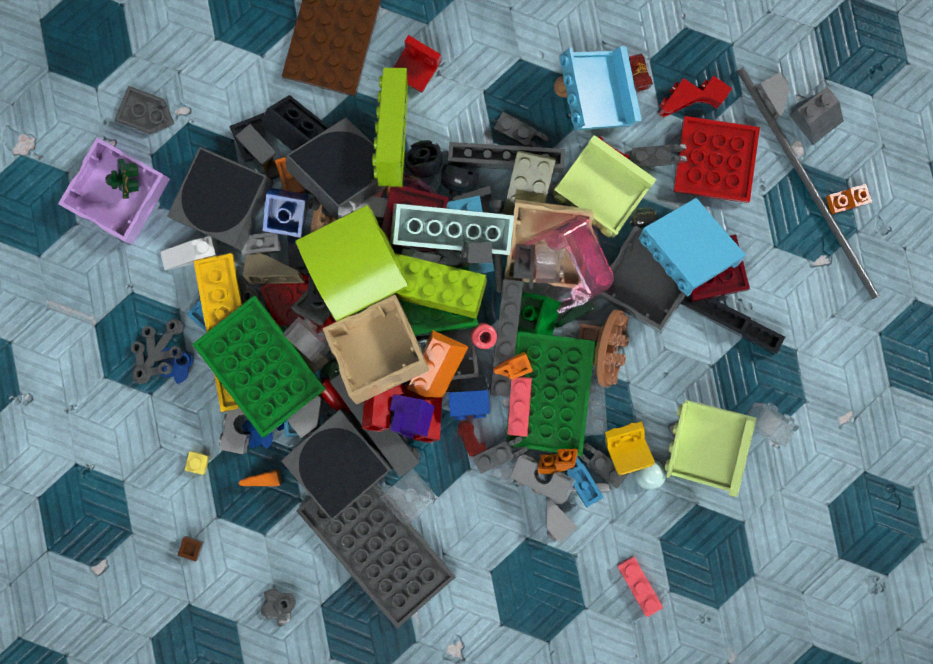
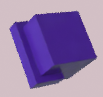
M394 394L390 410L395 411L390 430L412 439L414 435L427 437L434 406L422 399Z

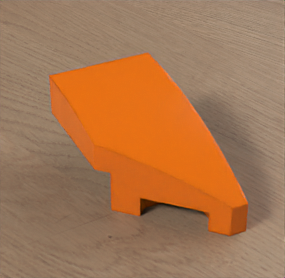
M525 352L493 368L495 374H501L511 380L533 371Z

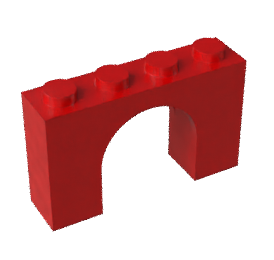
M400 384L364 401L362 429L375 432L389 429L390 406L394 394L422 399L434 406L428 435L427 437L414 435L413 440L426 443L440 440L442 397H424L408 390L406 385Z

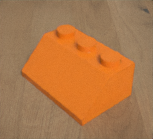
M432 330L422 350L430 370L408 380L407 389L424 397H443L468 346Z

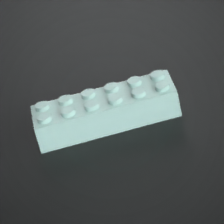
M394 203L390 243L461 250L465 241L491 242L492 253L510 255L514 216Z

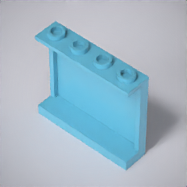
M620 46L614 51L573 52L572 48H569L559 55L574 131L629 127L642 121L626 46Z
M697 198L644 227L639 236L642 245L651 252L653 258L661 264L666 274L675 281L678 288L687 297L695 288L729 267L735 268L746 256Z

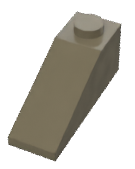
M255 253L254 255H246L243 276L249 284L305 283V279L299 271L265 254Z

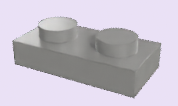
M270 232L249 235L242 250V255L281 252L280 234Z

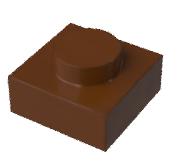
M184 536L177 556L196 562L204 542Z

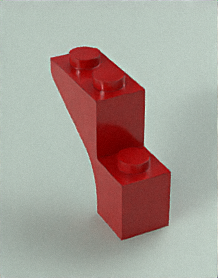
M714 75L709 81L706 79L700 88L683 78L680 83L676 81L670 90L673 93L670 98L665 97L659 107L662 109L659 115L667 117L699 102L707 103L717 109L732 88Z

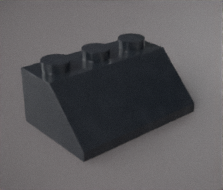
M290 95L268 107L261 122L263 128L292 151L330 128Z

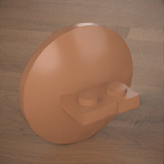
M613 310L602 327L580 324L578 338L596 340L593 365L595 366L598 383L601 387L609 388L612 384L616 385L620 365L624 366L626 355L617 353L618 346H628L629 336L626 335V327L629 317L621 310Z

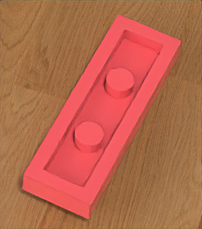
M518 377L511 380L508 435L528 436L532 378Z
M634 556L617 565L646 617L663 608Z

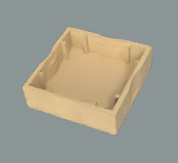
M515 199L510 255H507L505 277L514 278L516 244L535 245L533 282L581 289L586 264L585 253L590 240L594 216L593 210ZM516 278L523 279V282H529V279L526 278Z
M396 295L369 306L359 314L348 316L323 328L330 349L338 361L340 374L348 395L356 405L430 370Z

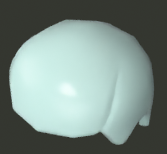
M654 460L655 464L653 466L635 472L636 482L642 488L652 490L664 483L666 479L665 467L659 461Z

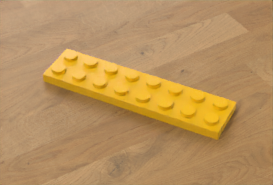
M232 253L194 261L206 333L243 305ZM214 374L221 412L240 409Z

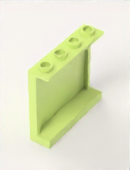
M594 135L552 194L554 199L561 204L565 203L570 207L592 209L594 212L592 226L596 225L601 229L602 234L614 238L657 179Z
M685 400L683 405H679L677 415L680 418L679 423H675L673 434H676L675 440L671 441L669 452L672 454L670 460L667 459L666 477L669 478L671 475L729 491L730 496L737 497L757 418Z

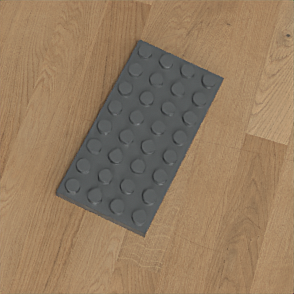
M377 484L372 486L333 521L328 518L312 497L296 510L397 629L456 578L452 570Z

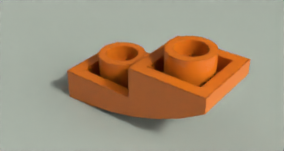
M866 184L826 196L831 214L872 202Z
M558 449L557 454H541L538 465L539 474L558 473L575 467L578 450Z

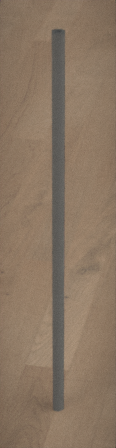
M744 67L739 69L737 73L872 299L879 296L877 290Z

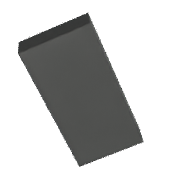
M251 124L236 135V139L261 166L276 155L275 150Z

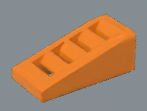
M280 469L243 478L239 481L240 486H281L283 484Z

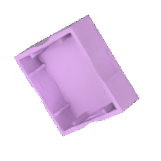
M97 137L85 156L78 174L72 179L58 204L80 217L97 224L100 228L119 239L133 244L169 183L170 178ZM117 159H124L126 164L136 163L139 175L129 177V179L137 180L139 191L129 193V198L123 199L122 191L118 188L112 189L105 182V177L111 174L112 170L117 171Z

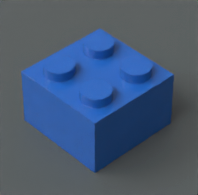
M270 188L266 193L262 231L302 237L305 231L309 194Z
M488 390L449 392L450 417L454 416L455 420L466 419V415H474V419L486 418V414H490Z

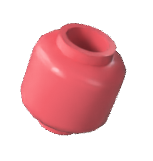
M479 323L477 327L472 328L470 339L476 347L489 349L497 341V333L492 326L486 323Z

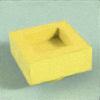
M190 451L185 471L204 475L210 455Z

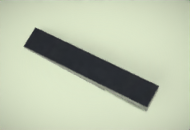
M689 295L688 297L685 296L680 305L773 355L777 354L785 339V336L751 320L750 317L713 298L692 302Z

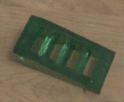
M587 296L583 297L555 323V327H562L596 308Z

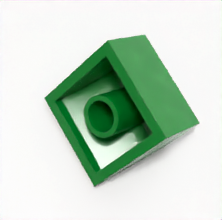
M522 292L518 330L553 335L562 302L547 296Z

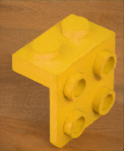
M642 421L630 423L621 428H613L605 432L606 447L618 475L638 471L655 464L645 440Z

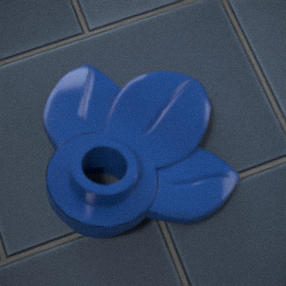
M165 348L162 352L169 351L170 348ZM183 350L182 357L163 360L171 364L172 371L168 375H159L162 377L174 376L177 384L182 383L189 375V368L194 361L193 355L189 351ZM184 356L187 358L186 363H182L181 361L182 357Z
M249 419L242 425L245 431L251 432L249 447L263 445L267 449L272 444V432L265 438H262Z

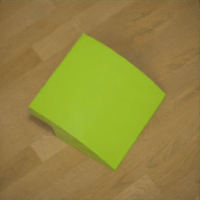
M368 205L295 241L319 293L336 321L342 320L409 287L390 241L379 227L373 210Z

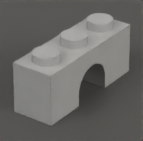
M241 409L231 410L225 414L223 418L224 432L219 437L220 450L239 454L247 453L250 434L242 432L238 427L239 418L245 415Z
M526 454L519 456L510 476L515 479V483L521 486L527 485L538 495L544 494L548 496L549 500L553 503L563 504L567 501L576 481L575 479L558 472L553 474L550 482H546L539 476L538 460Z

